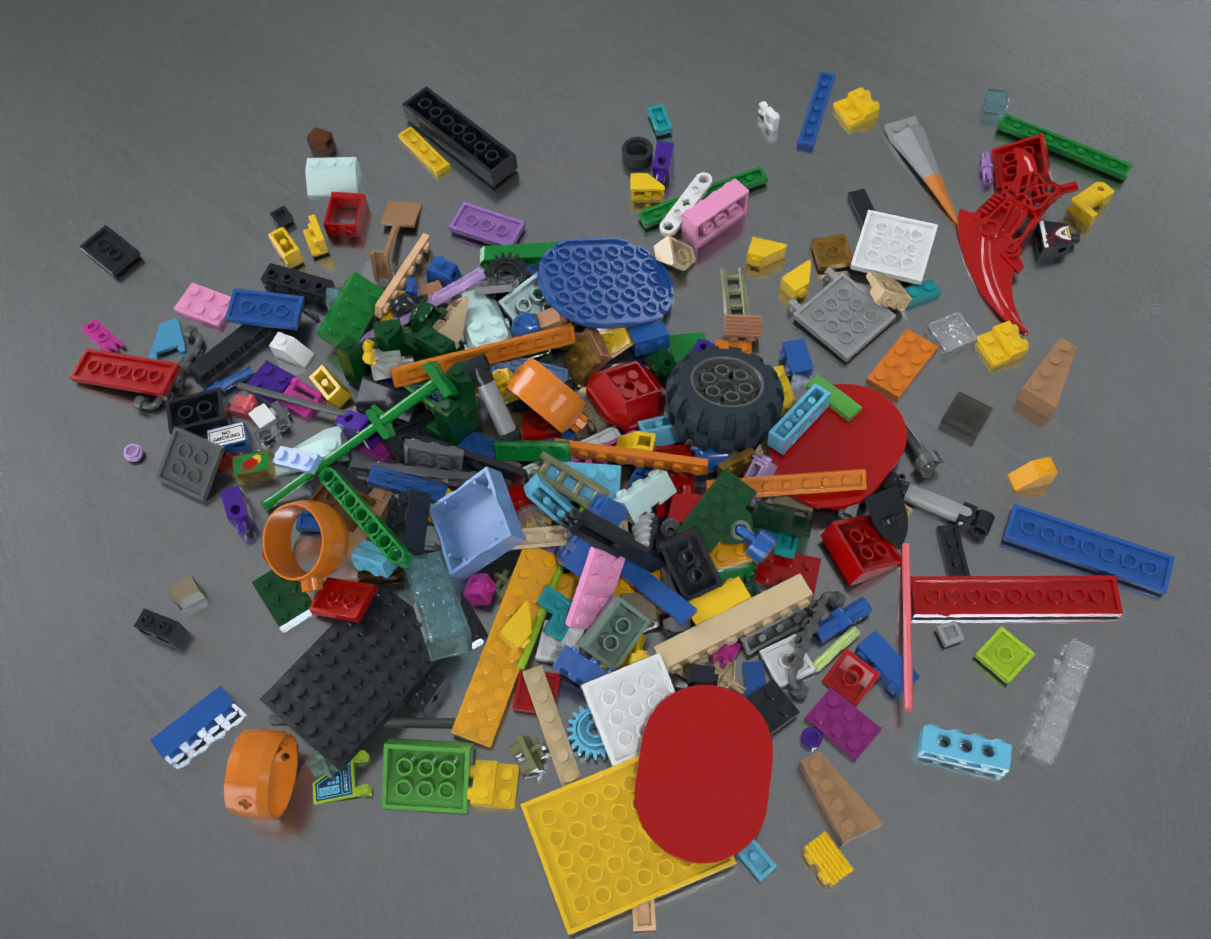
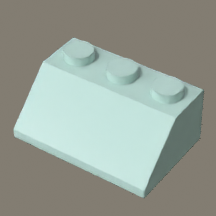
M357 157L307 158L305 173L308 198L330 197L331 192L359 193L361 168Z

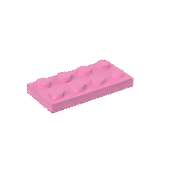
M590 547L565 625L585 630L590 627L612 594H614L626 558L622 556L616 558L600 548Z

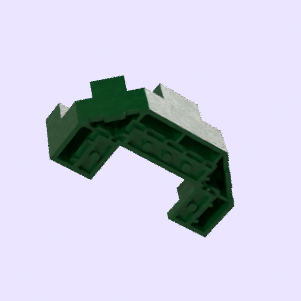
M400 319L374 322L375 337L365 338L359 343L347 336L335 347L346 380L359 389L363 376L369 377L372 372L371 365L366 364L362 359L364 354L362 346L366 339L375 342L374 349L378 348L383 352L400 350L401 357L412 355L413 362L457 352L455 341L427 325L419 333L417 331L404 333ZM465 361L456 362L445 372L459 393L454 397H443L433 407L435 418L426 426L429 433L455 446H458L480 424L474 379L470 376Z

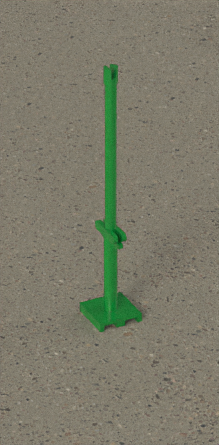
M427 361L422 366L431 377L428 382L386 412L375 404L372 405V409L366 411V416L371 421L369 426L324 457L314 475L302 473L275 494H271L261 502L262 507L266 511L272 509L285 497L378 431L383 439L394 437L396 433L392 421L435 390L439 389L445 398L454 397L459 391L437 361Z

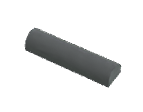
M809 605L803 609L797 608L789 616L775 619L774 623L770 626H761L752 635L747 637L743 635L737 638L738 643L741 644L743 652L749 656L801 628L803 620L807 617H812L813 611L809 609Z

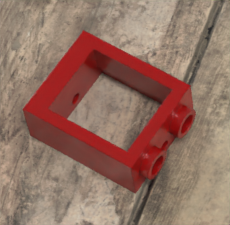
M331 192L323 222L327 235L361 236L368 207L365 194ZM338 208L358 209L355 224L334 223Z

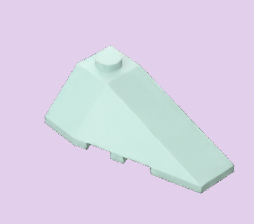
M336 426L319 432L292 449L318 454L324 458L347 441V437L341 428ZM349 452L341 458H339L338 461L344 462L350 460ZM274 465L276 477L300 472Z

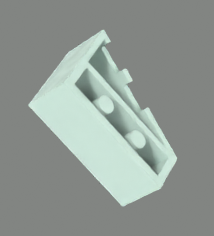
M655 469L649 472L648 477L633 482L632 487L629 489L618 491L612 499L629 510L624 519L627 522L636 524L639 522L638 517L644 512L649 514L652 512V506L657 503L659 505L677 491L667 471Z

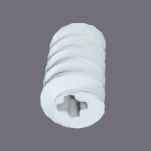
M644 512L638 517V523H631L632 535H634V540L650 548L652 521L655 519V514H646Z

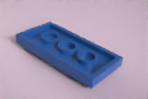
M234 288L225 320L228 323L297 331L305 298L304 296Z

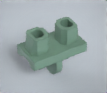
M318 751L312 752L311 758L306 759V765L311 769L315 778L324 774L328 778L334 777V770L337 768Z

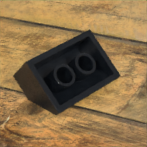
M363 376L356 400V411L366 415V411L372 409L371 406L375 404L386 412L410 395L411 392ZM417 404L392 421L393 425L397 427L413 421L417 412Z

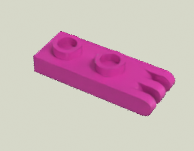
M95 318L81 328L82 332L103 351L111 352L114 350L118 353L120 352L117 348L118 345L122 349L126 347Z

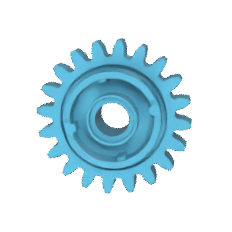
M586 704L587 709L579 706L580 714L573 712L572 715L575 720H568L569 725L572 727L567 728V733L572 735L567 738L569 742H574L571 748L572 750L579 748L577 751L578 756L585 752L586 760L590 758V755H593L594 761H597L598 755H601L602 759L606 760L607 752L600 734L593 735L590 732L592 728L596 727L589 706Z

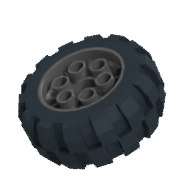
M719 346L705 347L702 352L695 350L687 354L669 374V381L666 387L665 410L671 425L675 427L676 432L684 440L691 439L696 447L706 451L708 448L717 449L718 453L731 454L735 449H740L742 452L748 448H754L758 443L762 444L768 438L769 431L780 420L785 397L777 372L770 364L765 365L763 358L752 352L750 354L744 353L741 348L729 346L728 349H719Z

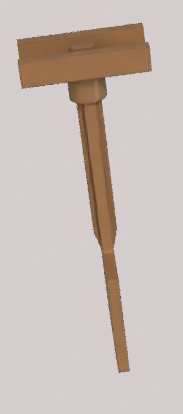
M388 201L380 224L392 226L391 232L383 251L371 250L370 252L375 281L385 278L390 283L393 279L390 254L400 227L414 228L422 207L421 203Z

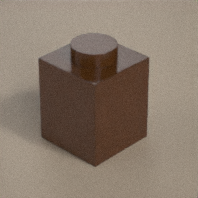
M314 127L307 136L310 150L328 155L335 145L332 132Z

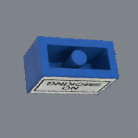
M244 421L206 430L208 440L226 448L223 456L252 449L249 429Z

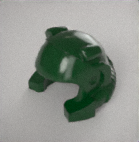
M422 299L413 308L409 321H412V327L419 333L426 325L433 328L431 325L440 318L445 317L448 311L443 307L437 309L433 304L427 303L426 299Z

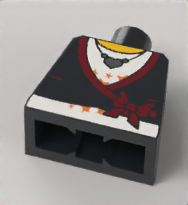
M1041 221L1037 223L1034 230L1039 258L1065 255L1072 244H1079L1080 234L1070 233L1067 223Z

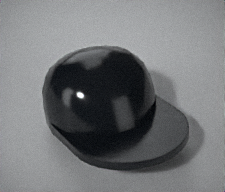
M401 293L392 300L390 305L391 311L395 317H400L412 311L422 299L427 300L428 295L424 294L415 298L408 293Z

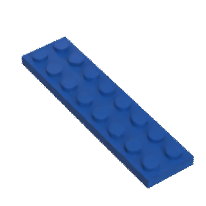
M1015 503L1003 537V541L1104 575H1116L1118 580L1163 595L1167 593L1175 559L1174 556Z

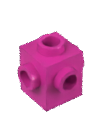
M487 573L473 574L468 578L463 595L472 606L490 605L492 595L495 592V583Z

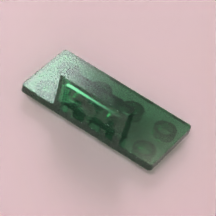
M758 500L755 501L754 507L747 506L746 508L751 514L753 525L756 528L772 529L780 534L789 533L798 538H810L813 519L794 515L795 509Z

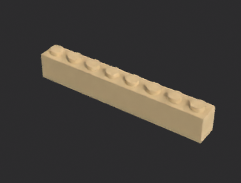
M798 574L654 646V654L660 653L667 672L675 674L682 669V666L688 663L695 664L701 660L702 656L706 654L712 655L718 652L720 647L734 644L738 641L737 638L743 635L745 637L750 636L756 632L757 628L761 626L768 627L774 623L775 619L779 617L785 618L792 614L793 610L807 607L811 603L813 593L802 575Z

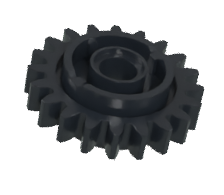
M503 252L501 253V258L495 255V262L489 259L491 266L485 265L488 272H483L486 277H496V279H502L504 274L511 273L513 278L519 277V285L528 279L527 276L532 274L530 271H526L529 265H523L525 260L521 259L518 261L519 255L517 254L512 258L511 252H509L508 257ZM510 292L496 293L495 299L499 300L501 296L503 298Z

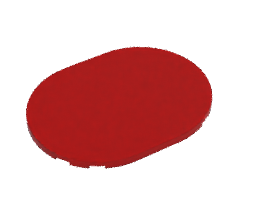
M833 384L862 407L861 411L849 422L828 406L784 455H781L771 447L769 449V457L773 459L772 463L778 466L774 475L852 469L866 470L865 490L789 495L806 506L816 509L829 508L841 510L864 502L865 497L877 491L899 462L904 452L907 441V429L899 410L882 394L870 388L854 384Z
M715 685L690 686L671 694L655 708L647 721L642 737L635 782L636 811L643 829L649 838L670 856L694 864L718 863L743 851L760 831L768 807L773 764V743L764 718L751 702L740 694L724 687Z

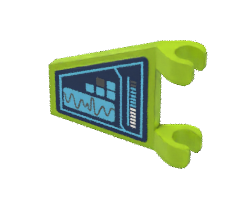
M361 750L351 760V764L347 765L341 772L338 769L334 770V777L328 778L324 774L314 781V805L371 795L372 787L368 784L356 787L354 763L368 762L369 753Z

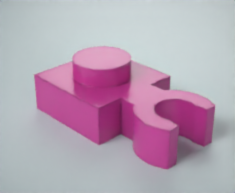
M735 642L730 646L724 645L720 647L719 651L714 653L711 664L714 665L716 661L722 662L721 668L725 669L728 661L733 662L741 649V644Z

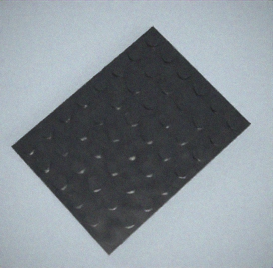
M376 582L372 584L378 590L360 622L337 619L260 698L270 710L340 772L459 644L446 631L387 587L378 585Z

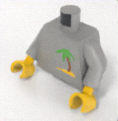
M366 339L363 343L364 354L362 359L366 364L371 365L374 381L391 378L390 368L413 362L412 355L401 357L400 350L383 352L378 348L374 349L375 342L370 339Z

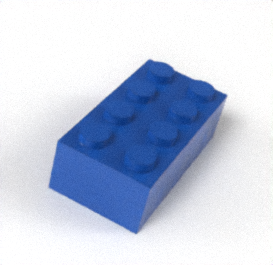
M601 493L591 499L589 503L590 508L588 509L616 526L620 525L629 511L610 497ZM569 533L567 536L568 541L558 549L555 560L581 577L590 547L596 546Z

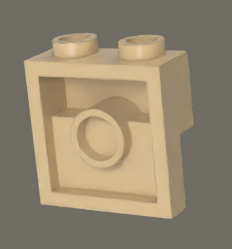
M871 271L866 275L872 287L869 293L874 298L873 301L876 304L884 305L894 310L898 309L899 311L906 309L912 298L898 280Z

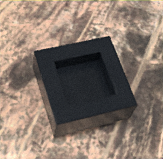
M285 206L269 213L279 228L294 221L293 216Z

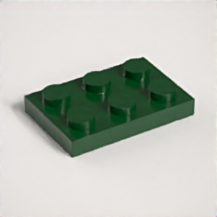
M273 570L252 581L253 586L281 630L310 613L308 609L312 604V600L306 592H302L300 581L282 578Z

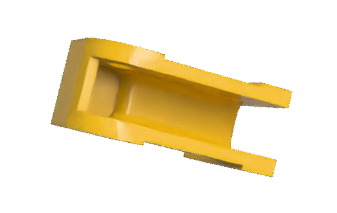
M1096 182L1071 198L1070 201L1073 204L1067 207L1066 210L1085 227L1089 228L1093 225L1098 215L1093 209L1096 206L1101 209L1110 203L1115 191L1104 182Z

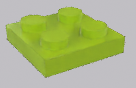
M1001 626L974 657L1008 685L1033 658L1035 653Z

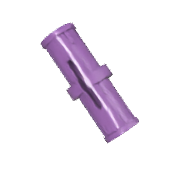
M985 152V158L984 153L980 155V172L983 176L984 185H989V180L991 184L994 183V165L992 164V154L990 152Z

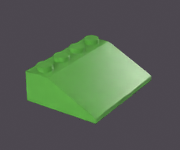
M389 738L384 743L381 808L467 814L469 805L467 791L468 787H471L470 768L473 765L474 743Z

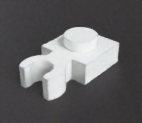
M765 101L759 103L761 109H758V112L764 116V122L772 131L777 130L780 121L779 114L771 106L768 107Z

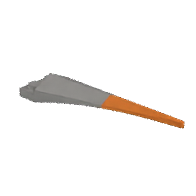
M916 116L885 124L884 131L889 141L916 170L954 224L957 225V216L924 128L920 126Z

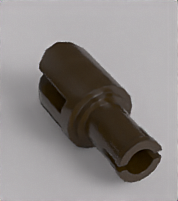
M399 566L393 570L388 578L380 575L374 576L369 571H358V578H361L358 582L361 583L376 582L378 585L403 584L404 580L402 570H400L401 567Z

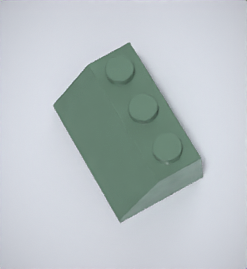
M612 594L577 645L608 668L616 671L651 620L621 597Z

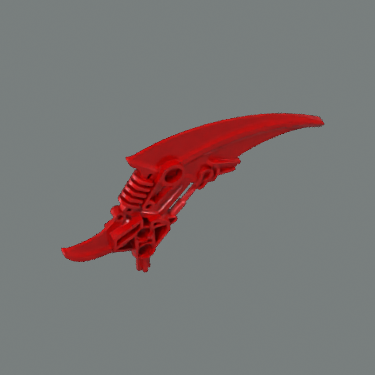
M1016 147L1014 148V155L1017 162V173L1012 184L1003 185L1002 193H994L976 212H967L966 210L959 209L958 233L964 261L980 293L1005 322L1010 321L1012 325L1016 324L1019 328V333L1023 336H1028L1029 331L1018 316L1012 293L1013 273L1015 272L1019 275L1021 270L1024 269V264L1020 259L1022 255V242L1037 223L1042 221V216L1057 199L1061 198V195L1076 192L1079 189L1076 181L1062 185L1053 181L1046 182L1038 173L1036 162L1032 155L1026 150ZM1026 218L1032 219L1022 236L1013 239Z

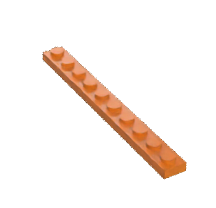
M567 324L392 367L390 370L393 384L397 388L431 379L422 366L427 361H437L444 372H447L456 362L465 361L481 353H484L489 363L493 364L575 343L574 327L572 324Z

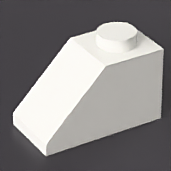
M281 332L277 333L269 345L275 358L304 369L308 367L315 356L310 349L297 339Z

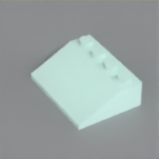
M538 272L498 301L499 307L511 322L519 314L531 313L538 318L537 313L552 308L540 289Z

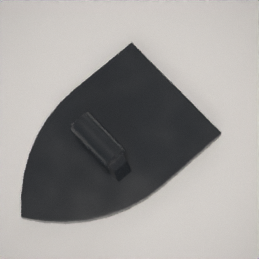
M894 485L865 497L864 501L878 533L888 542L902 547L908 531V514L899 487Z

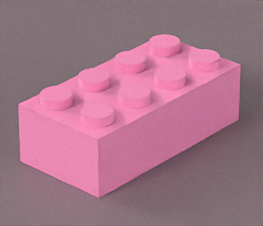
M735 178L725 183L719 190L713 191L710 196L700 200L695 206L684 211L682 214L681 236L694 248L709 240L747 213L749 190Z

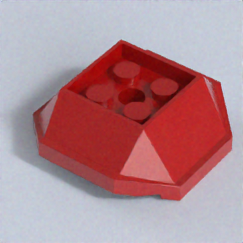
M637 361L627 365L620 364L591 374L585 392L605 421L622 428L627 433L634 429L635 431L638 430V421L660 417L665 405L666 391L649 371L648 367H643Z

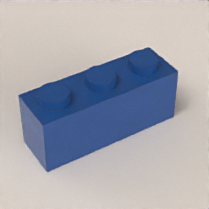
M875 630L857 645L854 652L859 658L881 674L878 679L884 682L886 689L892 695L900 698L904 694V659ZM912 668L914 685L919 680L920 675Z

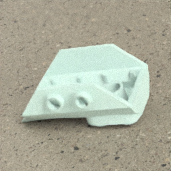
M476 289L462 293L461 297L467 296L469 298L463 337L461 339L462 343L466 342L464 349L513 338L512 329L509 330L508 318L503 317L497 300L487 294L477 295Z

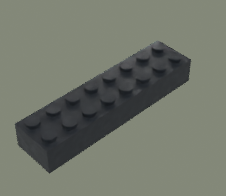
M427 86L402 104L407 120L491 186H496L518 168L515 153Z

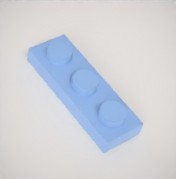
M280 446L272 463L278 467L314 475L323 458L318 454Z

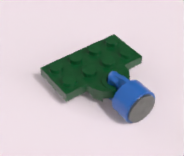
M726 468L676 531L678 534L697 525L710 554L720 542L735 546L744 543L749 547L746 554L759 564L765 562L779 543L778 539L765 529L759 534L753 531V520L746 508L758 492Z

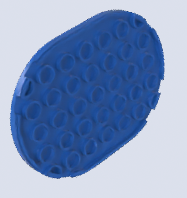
M575 238L560 241L544 253L538 267V283L548 303L565 318L585 327L611 329L639 327L655 323L667 313L674 296L673 282L663 263L657 261L646 248L640 245L636 246L629 243L628 240L621 238Z

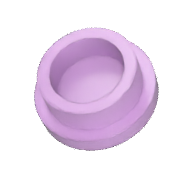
M129 444L124 449V457L129 462H136L143 456V449L137 444Z

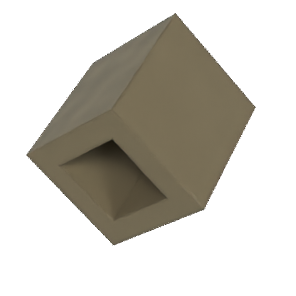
M192 575L169 586L172 592L169 595L174 605L178 604L182 609L205 598L198 582Z

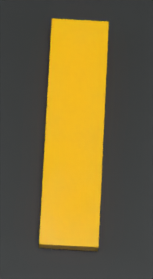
M412 127L398 134L399 139L436 176L451 168L450 164Z

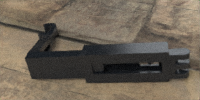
M571 509L569 513L565 514L558 521L561 526L568 529V532L616 558L622 556L652 573L666 565V560L659 547L660 541L664 540L660 527L666 520L663 516H658L652 521L650 548L634 540V535L587 509H584L582 512Z

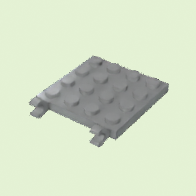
M829 268L825 271L826 275L823 277L829 284L803 306L795 299L788 302L790 306L787 307V310L793 314V318L847 362L891 324L897 315L884 305L876 304L873 301L874 298L843 272L838 275L833 269Z

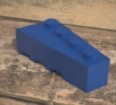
M567 645L564 646L552 666L554 670L578 685L614 672L609 668L607 671L600 667V662L592 657L587 659L582 656L583 652L574 646L570 648Z

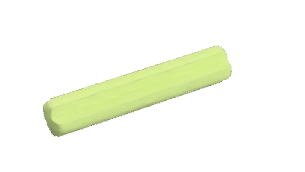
M851 626L812 661L816 672L822 670L860 635V631L855 626Z

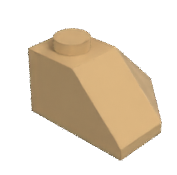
M670 235L654 245L656 260L667 266L685 271L695 262L693 247Z

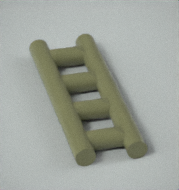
M739 267L737 268V273L727 274L725 268L720 269L724 313L732 315L731 310L742 309L743 315H750L744 268ZM738 280L739 288H729L728 281ZM730 295H740L741 302L730 303Z
M544 451L540 456V459L544 460L540 470L538 471L533 468L530 472L532 477L538 473L555 490L586 509L590 508L589 503L595 495L598 496L601 493L609 496L611 492ZM551 465L561 470L556 481L546 476ZM568 475L578 481L572 491L562 485ZM585 485L595 491L589 501L579 496Z

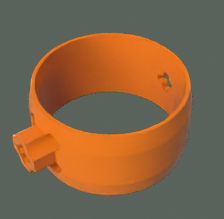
M532 357L515 371L506 386L562 434L569 428L577 433L585 427L589 419L583 414L587 403Z
M300 500L280 506L270 515L263 532V550L269 566L282 578L301 581L302 592L322 590V579L332 575L342 566L349 549L348 528L342 515L334 507L318 501ZM305 509L310 511L317 520L322 535L319 559L308 573L299 566L291 548L293 525L297 517Z
M254 728L246 729L238 736L228 759L224 780V800L229 813L242 818L274 820L283 815L291 799L297 775L298 748L296 739L292 734L286 733L284 730ZM283 753H288L290 757L285 759Z

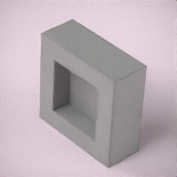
M956 620L941 624L935 628L943 647L959 643L965 639Z

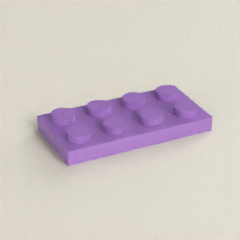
M463 202L449 225V231L490 245L516 244L526 224L525 221Z

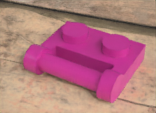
M298 377L292 378L290 385L283 392L286 395L312 401L297 393L296 390L299 388L314 396L313 402L321 404L325 399L320 390L318 391L305 384ZM277 400L281 406L285 405L289 411L305 420H308L315 412L314 409Z

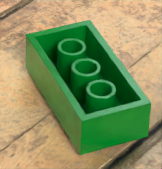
M356 271L350 274L315 335L333 347H336L347 336L359 342L375 312V304L384 290Z

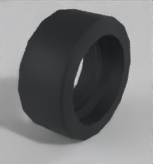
M632 137L626 140L622 145V160L624 164L632 169H643L650 165L653 160V146L651 142L643 137ZM633 149H642L647 154L642 157H632L628 152Z

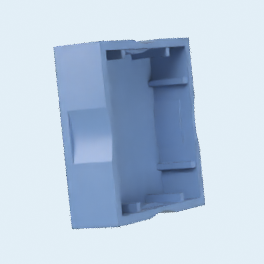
M484 468L468 479L460 488L448 493L430 506L429 512L435 530L441 540L442 552L450 576L466 580L526 540L502 472L492 468Z

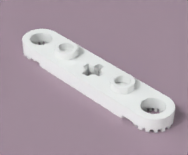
M702 172L696 175L660 223V233L662 236L670 235L672 237L681 228L684 211L692 208L702 200L707 190L711 187L712 176L710 174ZM700 179H701V180H702V179H703V180L705 179V180H707L708 182H706V183H701V182H700ZM667 225H670V227L672 226L673 229L665 230L664 228L665 226L667 227Z

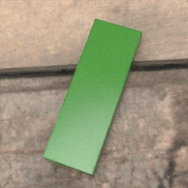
M819 374L806 384V390H809L816 383L831 392L829 407L848 422L862 409L858 403Z

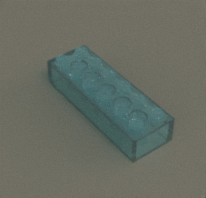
M441 551L414 556L411 565L407 568H402L403 577L431 661L473 651L472 633Z

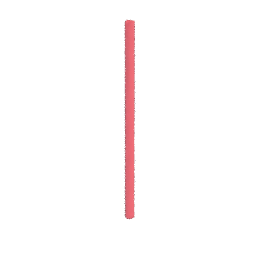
M903 543L904 710L913 711L910 544Z

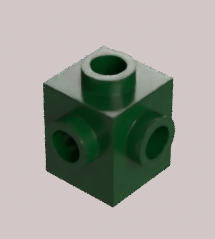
M665 347L656 348L644 359L645 363L649 366V371L656 377L669 376L677 364L674 356Z

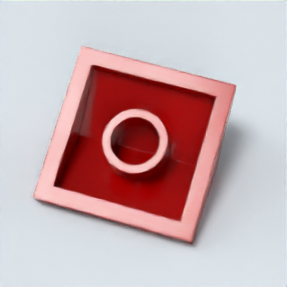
M846 648L822 679V682L828 687H832L847 701L857 707L881 674Z

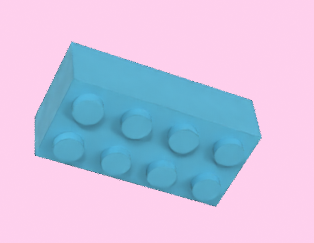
M563 462L610 490L611 492L608 497L611 499L621 490V465ZM551 465L546 476L556 481L561 470ZM568 475L562 485L572 491L578 481ZM585 485L579 496L589 501L595 491ZM562 495L570 503H576L571 499L567 498L566 496Z

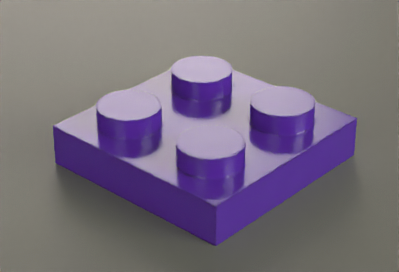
M266 360L246 384L283 393L295 376ZM251 393L270 405L276 401L273 398Z

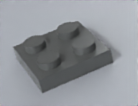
M513 275L502 276V279L487 277L476 287V293L481 295L512 292L520 284L519 277L513 278Z

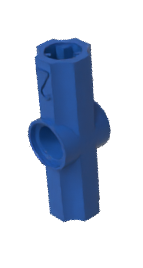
M860 597L846 607L841 606L829 614L828 618L818 623L819 630L813 636L817 641L823 643L838 633L846 632L857 621L872 613L869 602Z

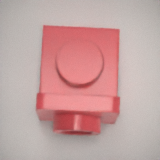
M236 394L228 410L232 414L250 418L248 413L258 407V402L252 394H249L248 397Z

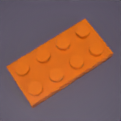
M906 329L867 377L866 382L898 401L935 354L938 346Z

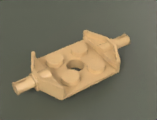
M706 654L701 657L700 661L695 663L715 667V674H719L717 686L730 690L733 689L741 696L747 688L735 680V660L734 662L728 661L725 669L721 668L722 662L716 661L714 665L711 664L714 654ZM690 663L682 666V669L677 672L678 675L687 681Z

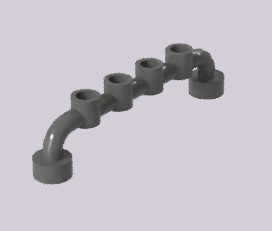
M189 324L184 329L183 336L189 340L195 338L196 341L194 345L188 348L185 358L178 362L181 368L166 397L157 396L153 402H149L148 398L139 395L133 403L135 409L139 411H144L145 409L152 410L159 407L163 401L173 398L171 390L174 386L179 388L182 385L183 378L181 375L183 372L189 373L192 359H199L202 356L203 350L200 348L203 344V337L198 332L197 327Z
M839 591L824 592L819 600L815 599L810 603L809 609L813 611L812 617H807L803 620L802 627L806 629L804 636L799 635L796 637L794 644L798 647L796 654L792 653L787 658V663L791 666L788 673V682L791 687V694L797 699H803L809 692V686L801 680L797 681L796 675L798 670L804 666L803 658L805 653L812 647L810 641L813 634L819 630L818 622L827 610L826 602L828 600V604L837 609L843 606L846 601L845 596Z

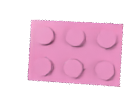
M191 283L173 310L179 315L220 330L226 322L225 316L231 297Z

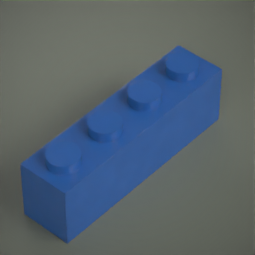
M220 685L150 739V741L165 761L170 764L177 762L184 756L185 752L198 746L208 734L216 732L222 723L235 717L240 708L230 694Z

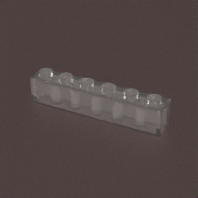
M1073 638L1068 644L1064 643L1061 647L1059 654L1062 655V658L1056 662L1052 672L1055 673L1054 679H1050L1046 686L1048 694L1046 698H1042L1039 705L1041 713L1035 717L1031 727L1034 728L1033 734H1029L1024 746L1027 747L1025 755L1048 766H1051L1056 761L1096 654V648Z

